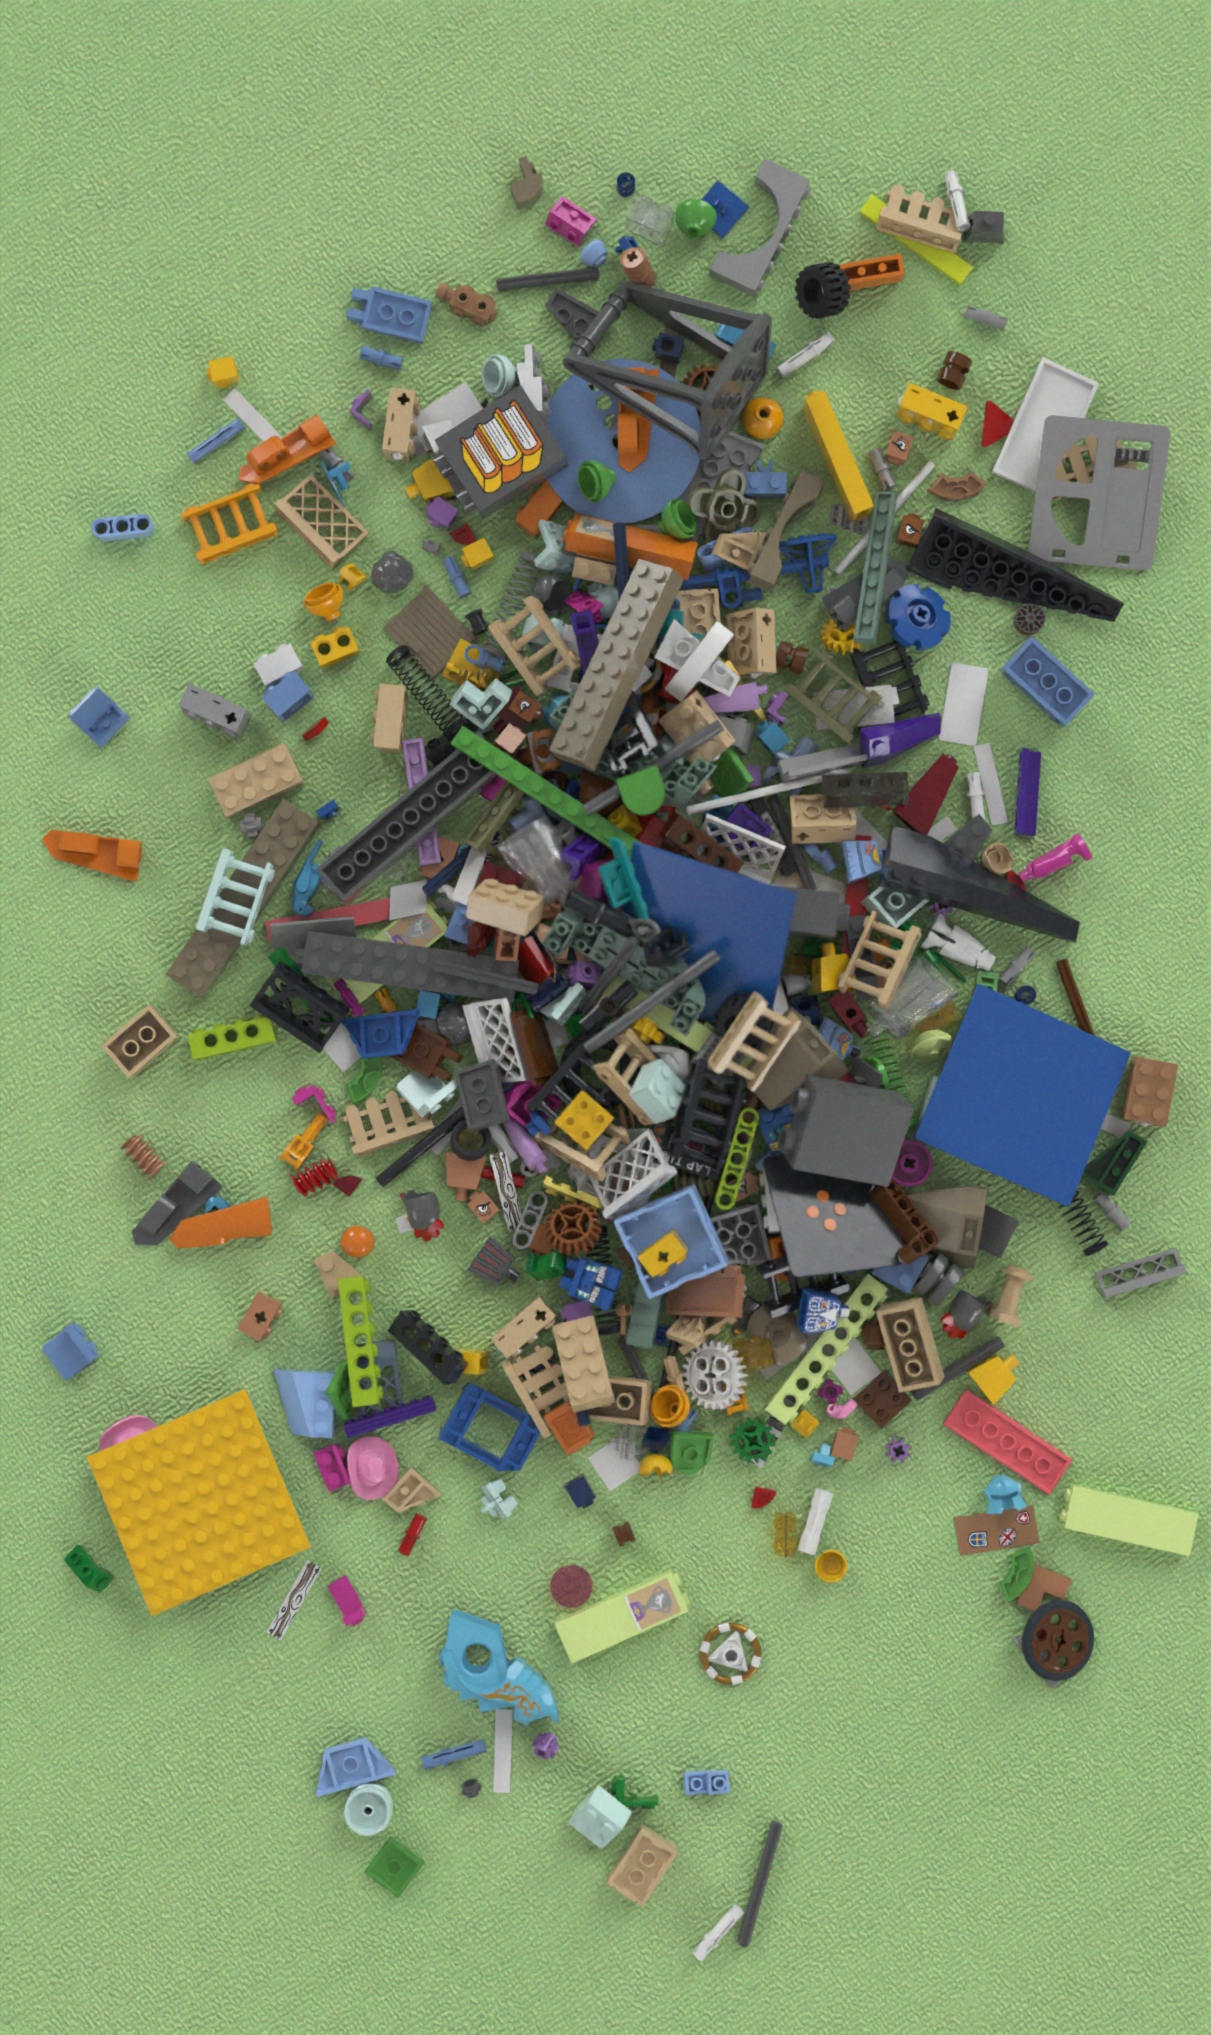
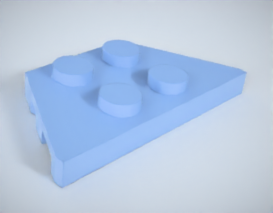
M367 1737L325 1748L316 1796L320 1797L396 1775V1769Z

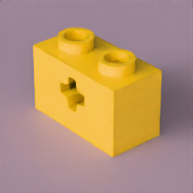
M672 1229L640 1252L637 1258L652 1278L657 1274L661 1277L670 1270L668 1266L674 1262L679 1264L687 1258L685 1254L689 1248L677 1232ZM662 1252H668L669 1254L668 1257L663 1258L660 1255Z

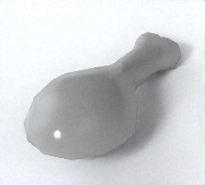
M612 907L629 917L627 924L631 927L635 937L641 942L645 943L661 932L659 925L652 919L634 918L623 912L619 907Z

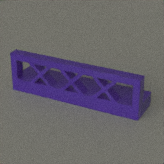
M1022 748L1019 751L1014 835H1036L1041 752L1029 751V748Z
M584 832L561 851L560 859L572 865L569 879L575 881L582 875L583 866L598 862L610 849Z

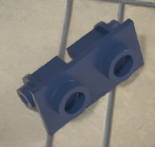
M558 971L555 973V983L550 977L538 986L536 994L528 993L525 995V998L537 1013L570 987Z

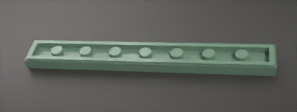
M875 491L854 643L876 644L897 500L896 491Z

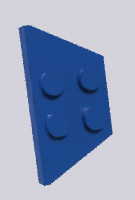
M413 1009L344 1018L341 1023L347 1028L352 1042L356 1044L357 1050L363 1059L402 1055L406 1052L420 1015V1010Z

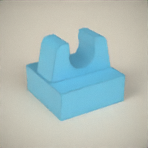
M822 1444L819 1453H812L810 1463L831 1468L835 1457L829 1456L831 1446Z

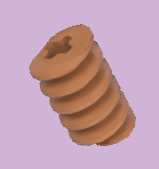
M631 247L622 253L620 263L630 282L652 287L656 282V274L646 253L638 247Z
M144 1134L134 1135L120 1149L128 1148L125 1155H133L130 1160L132 1163L139 1161L136 1168L144 1167L141 1174L143 1176L150 1174L147 1178L149 1180L163 1168L166 1160L159 1162L158 1159L161 1154H152L155 1147L147 1148L150 1143L149 1140L142 1143Z

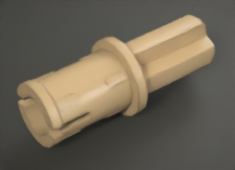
M669 1355L663 1360L668 1374L666 1378L670 1381L671 1385H676L686 1392L682 1380L683 1373L679 1370L675 1356Z

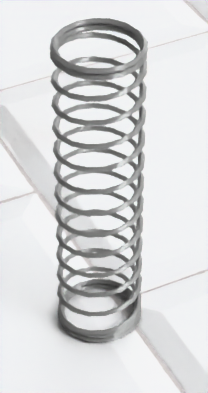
M524 552L520 553L518 561L522 565L515 566V569L518 571L512 573V577L515 580L509 581L513 588H506V592L509 595L503 596V599L507 603L500 604L503 610L497 611V615L501 618H495L494 622L499 619L508 621L499 612L508 613L513 616L516 615L505 609L502 605L513 606L520 610L524 609L510 603L505 597L515 598L524 602V599L514 596L508 589L520 591L528 596L532 595L529 592L518 589L511 582L522 583L530 588H534L533 585L517 579L514 574L523 575L537 581V578L517 569V567H525L534 572L541 573V571L529 567L520 561L522 559L535 565L534 560L537 558L536 556ZM492 633L488 634L492 641H486V646H483V649L490 651V654L500 659H507L508 655L487 644L500 645L490 637V635H493Z

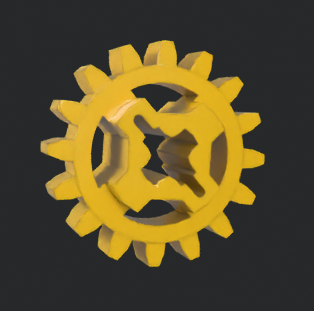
M828 619V625L823 624V630L821 631L822 642L824 646H827V650L833 649L834 654L842 651V655H845L848 650L850 653H853V648L860 649V643H854L856 622L846 631H843L832 619Z
M644 1016L628 1027L647 1045L649 1042L661 1045L665 1038L657 1030L659 1026Z

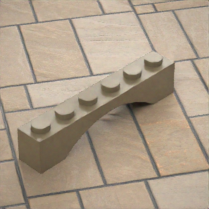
M804 470L801 471L799 477H794L791 484L793 489L790 494L787 493L782 502V505H784L782 511L778 510L773 522L776 524L773 529H768L765 536L767 542L765 546H760L756 555L758 560L756 564L752 562L747 574L750 575V584L770 593L773 592L782 571L779 556L781 536L795 517L815 507L824 487V479Z

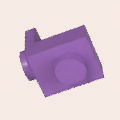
M781 691L779 695L774 693L768 702L770 707L765 713L768 715L767 719L782 726L786 719L779 715L777 711L788 698L785 692Z

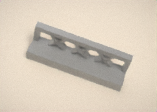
M857 744L779 760L777 765L783 783L845 767L860 766L868 759L866 754L860 755Z
M1173 1248L1095 1272L1102 1297L1108 1298L1186 1274L1187 1271L1185 1265L1181 1264L1177 1248ZM1173 1254L1175 1266L1168 1268L1161 1264L1165 1256ZM1147 1261L1157 1264L1154 1271L1149 1274L1141 1270ZM1128 1267L1136 1270L1133 1279L1130 1280L1121 1277L1124 1269ZM1110 1273L1116 1276L1113 1285L1104 1286L1101 1275Z

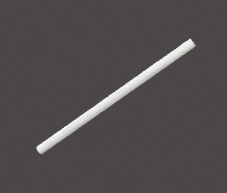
M848 767L711 800L687 806L686 812L687 815L808 786L848 776L850 771Z

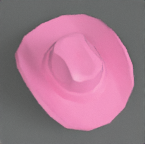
M142 1415L129 1416L115 1423L102 1434L99 1451L158 1426L148 1417Z
M364 1436L352 1443L348 1450L347 1463L350 1482L355 1495L364 1500H376L383 1497L398 1481L399 1468L394 1449L390 1443L376 1436Z

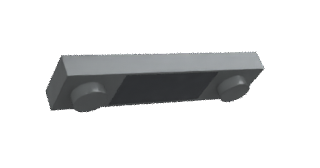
M866 915L849 917L846 933L850 957H852L863 933V923ZM865 948L861 960L874 964L872 950ZM858 967L854 972L856 980L878 988L876 974ZM856 989L858 1002L877 999L873 995Z

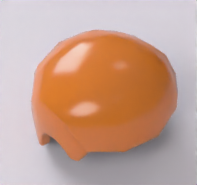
M355 1225L344 1231L340 1244L346 1254L351 1257L362 1258L372 1252L375 1239L370 1230Z

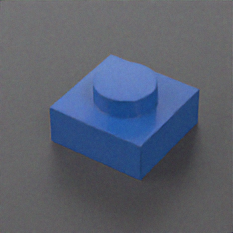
M333 799L316 812L322 820L325 818L330 820L338 814L337 810L340 808Z

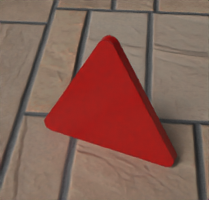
M987 400L985 405L982 447H988L1007 436L1014 422V419L991 400Z

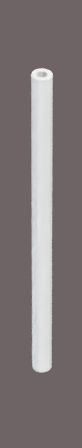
M928 461L897 497L895 512L935 467L933 462ZM870 529L834 570L837 575L841 576L868 545Z

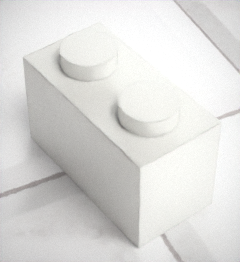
M282 644L275 648L276 652L270 655L267 653L256 659L257 662L253 663L267 688L280 683V678L287 672L292 673L295 671L298 673L304 670L291 644Z

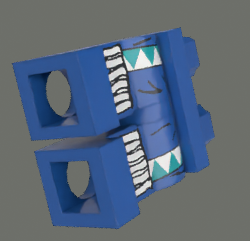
M569 1257L566 1268L576 1273L574 1279L564 1275L559 1287L568 1291L570 1296L597 1305L599 1308L607 1311L611 1309L617 1292L615 1289L619 1286L624 1270L586 1257Z

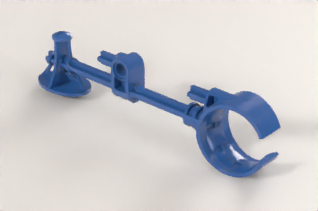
M818 533L817 536L816 534H808L807 537L801 535L797 536L796 539L792 537L787 539L786 542H780L779 550L791 560L781 562V575L799 572L805 593L821 592L823 590V568L829 567L827 554L837 536L825 533ZM829 540L812 551L811 543ZM803 544L804 552L785 547ZM828 545L822 556L812 557L813 553ZM787 551L805 555L806 558L795 560ZM733 565L731 569H728L726 566L724 570L715 568L713 573L691 576L688 580L683 581L679 589L681 591L716 586L720 604L726 609L743 607V602L763 599L762 591L759 587L741 590L740 583L749 580L750 575L747 574L748 571L738 568L736 565ZM815 569H819V587H816ZM803 571H808L811 585L809 589ZM577 578L572 588L573 591H578L583 579ZM728 592H732L736 596V601L733 604H729L725 600ZM595 623L596 629H606L608 623Z

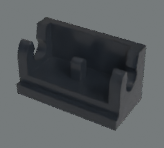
M668 926L642 944L647 966L663 969L688 952L690 948L687 946L684 932L682 930L678 932L680 938L678 939L674 927Z

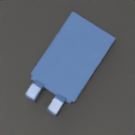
M371 286L370 290L367 289V291L353 288L351 300L364 303L362 311L348 308L347 320L359 323V326H362V329L423 344L432 301Z

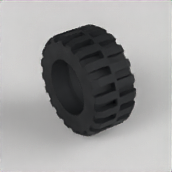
M600 1028L592 1036H589L586 1032H581L573 1038L564 1049L560 1067L582 1042L585 1043L604 1028ZM612 1038L600 1048L614 1053L618 1043ZM624 1052L619 1060L621 1076L631 1062V1058L626 1052ZM577 1061L573 1066L574 1072L582 1078L580 1072L581 1063ZM639 1066L628 1081L631 1088L640 1072ZM562 1078L567 1092L575 1099L582 1089L569 1078ZM604 1088L594 1089L600 1094ZM609 1089L605 1094L607 1099L601 1107H613L623 1101L614 1091Z

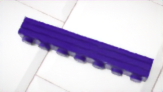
M425 1395L420 1400L413 1399L407 1404L400 1403L394 1408L387 1407L381 1412L374 1411L368 1416L366 1414L358 1417L359 1419H348L343 1425L347 1438L436 1411L437 1407L433 1396Z

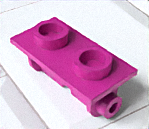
M581 589L573 592L564 600V603L578 612L592 610L595 623L602 620L600 609L604 605Z

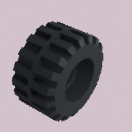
M824 262L806 266L803 271H800L799 278L796 279L797 286H795L797 296L795 297L799 301V308H803L805 315L808 314L810 318L819 319L838 315L845 310L844 307H847L849 303L847 300L851 296L849 293L851 285L848 284L849 278L845 276V270L840 269V265L833 262Z
M735 992L724 1000L713 1018L715 1022L713 1027L717 1030V1037L723 1039L735 1021V1016L739 1015L753 993L745 994V992H739L737 994ZM761 1015L754 1025L768 1032L772 1020ZM748 1033L742 1043L755 1048L762 1039L752 1033Z

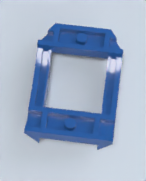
M467 1382L461 1388L462 1392L444 1426H441L438 1439L479 1459L499 1472L521 1470L540 1435V1431L531 1415L494 1394ZM482 1401L520 1421L502 1458L464 1438Z

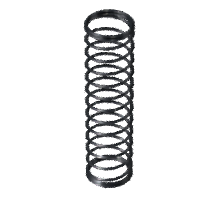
M1075 1191V1193L1077 1194L1073 1197V1199L1079 1195V1191ZM1072 1199L1071 1203L1081 1201L1063 1213L1062 1216L1077 1209L1086 1208L1066 1221V1223L1085 1215L1089 1216L1070 1230L1093 1222L1088 1228L1075 1235L1074 1238L1091 1230L1098 1229L1091 1236L1078 1243V1245L1102 1236L1097 1242L1082 1251L1087 1257L1102 1250L1109 1243L1106 1240L1100 1242L1104 1238L1103 1234L1096 1235L1100 1227L1091 1228L1096 1223V1220L1087 1221L1092 1213L1082 1214L1087 1210L1088 1206L1078 1207L1084 1199Z

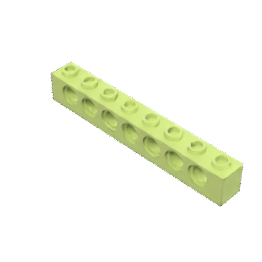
M865 1273L842 1304L848 1305L849 1312L852 1310L858 1311V1319L851 1322L848 1318H838L835 1329L821 1331L765 1405V1410L785 1425L788 1421L790 1423L794 1421L798 1415L796 1410L799 1406L806 1405L811 1398L809 1393L813 1388L817 1389L824 1381L822 1378L826 1371L830 1372L837 1363L835 1359L839 1354L843 1355L850 1346L847 1343L852 1337L856 1338L862 1330L860 1327L862 1323L872 1318L875 1313L873 1309L877 1303L881 1305L887 1298L888 1294L886 1291L888 1289L868 1273ZM865 1293H869L872 1298L871 1302L867 1305H863L860 1301L861 1296ZM839 1327H844L846 1335L840 1339L836 1338L835 1330ZM826 1344L833 1346V1352L830 1355L822 1353V1348ZM813 1361L820 1362L821 1367L817 1372L809 1370V1365ZM800 1378H805L808 1381V1385L804 1389H799L796 1386V1382ZM787 1395L795 1397V1402L791 1406H786L783 1402Z

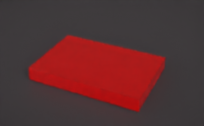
M529 936L524 939L518 949V970L526 981L537 983L539 986L554 970L533 938Z

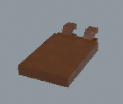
M416 1023L405 1054L390 1057L429 1079L438 1076L449 1082L453 1074L440 1068L443 1061L447 1057L454 1062L460 1063L463 1055L451 1049L450 1041Z

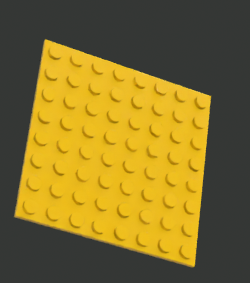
M246 1389L87 1457L151 1616L311 1547Z

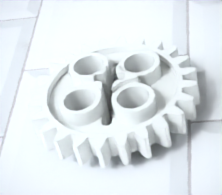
M717 1340L703 1342V1345L700 1344L698 1349L690 1351L692 1356L685 1357L689 1364L682 1366L687 1369V1373H683V1376L687 1377V1380L683 1383L684 1385H689L686 1392H693L691 1399H698L697 1405L704 1404L705 1409L712 1407V1410H717L734 1405L733 1401L740 1400L738 1394L744 1393L741 1386L747 1385L743 1381V1377H747L748 1374L742 1372L747 1366L740 1364L744 1358H737L736 1356L739 1351H731L732 1345L725 1346V1341L717 1342ZM704 1360H705L706 1363H707V1367H706V1368L703 1366V1361H704ZM723 1360H724L725 1363H726V1368H725V1369H724L723 1366H722V1361H723ZM704 1381L707 1383V1390L704 1388ZM723 1381L726 1383V1390L723 1388Z

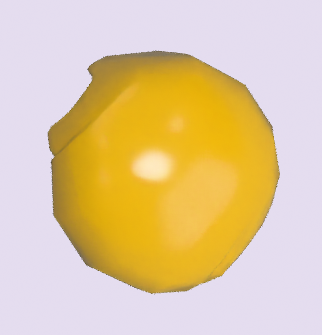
M652 1453L642 1459L638 1473L646 1477L652 1471H655L658 1477L664 1473L671 1475L673 1466L664 1455Z
M826 1550L815 1560V1572L825 1582L834 1583L841 1580L848 1570L847 1560L842 1553L836 1550Z

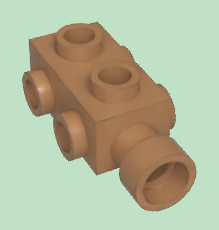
M443 282L440 283L435 298L441 301H449V308L452 309L451 312L458 317L466 315L471 318L470 321L478 326H482V324L488 325L489 321L493 322L495 320L498 310L495 309L496 302L493 301L494 299L487 294L480 295L467 285H457L456 290L449 288V285ZM464 296L467 299L465 301H461L459 297ZM481 304L486 306V308L481 310L478 306Z

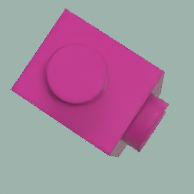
M312 1085L306 1088V1086H303L294 1092L296 1095L292 1099L295 1105H299L315 1095L330 1122L334 1123L337 1121L335 1119L337 1113L332 1105L328 1106L324 1098L327 1096L321 1087L317 1088L316 1085Z
M344 1575L330 1583L328 1588L344 1615L342 1620L346 1627L350 1624L354 1627L364 1621L363 1617L367 1611L348 1577Z

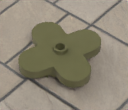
M725 469L718 476L714 489L698 487L688 497L687 504L689 510L695 515L705 518L703 536L709 543L718 539L720 534L732 533L733 528L736 526L751 527L760 518L761 509L759 504L753 499L743 496L746 479L743 473L737 469Z

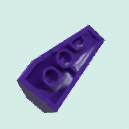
M940 713L860 729L861 755L866 754L868 759L861 764V767L867 768L884 764L940 734Z

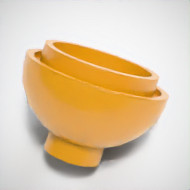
M768 397L753 399L745 406L742 413L744 429L749 435L757 439H769L775 436L782 428L784 421L780 405ZM764 411L768 416L762 418L759 415L760 412Z
M333 582L324 583L315 587L306 595L303 605L309 613L315 616L324 617L326 621L334 620L341 614L339 608L343 602V589L340 584Z
M666 1385L660 1388L654 1394L650 1403L652 1419L663 1427L671 1428L680 1425L687 1418L690 1411L689 1396L682 1388L676 1385Z

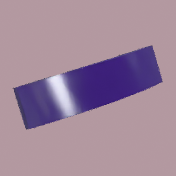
M592 610L570 614L583 674H585L599 644Z

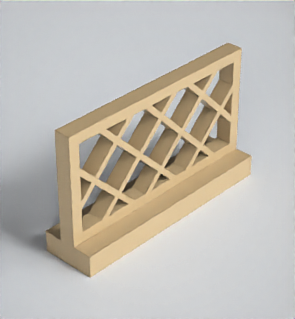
M312 474L307 476L283 499L280 498L274 503V511L332 570L339 564L341 559L369 535V532ZM311 481L317 487V494L304 493V487ZM292 497L302 498V507H292L288 501ZM304 498H317L316 508H304ZM319 498L328 499L331 502V509L319 508ZM304 512H316V522H307L304 519ZM319 513H331V523L318 522ZM333 513H342L346 517V524L333 523ZM318 527H331V537H322L318 533ZM333 527L346 528V537H333ZM348 528H357L362 534L358 538H348ZM333 541L345 542V549L340 554L333 549Z

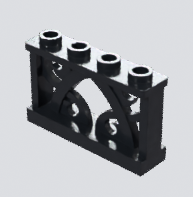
M281 961L249 1005L318 1053L324 1048L350 1010L342 1001L335 999L326 990L319 988L307 977L300 975L291 966ZM276 978H279L283 981L280 983V988L282 991H280L276 986ZM269 985L275 993L270 997L265 994ZM288 998H306L313 1015L301 1014L297 1016L292 1012V1004ZM331 1014L335 1016V1020L333 1021H326L322 1019L328 1018ZM321 1025L331 1027L326 1035L320 1031Z

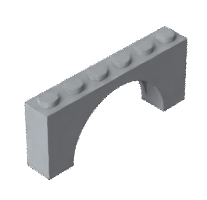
M765 158L756 175L755 184L769 194L776 206L778 214L776 231L763 247L752 253L732 255L719 251L710 268L709 276L752 297L755 296L757 291L761 292L766 282L763 278L766 273L770 274L775 264L772 260L775 254L779 256L784 246L781 242L784 236L788 237L793 225L790 223L793 217L798 218L802 209L799 205L802 199H807L811 188H809L810 179Z

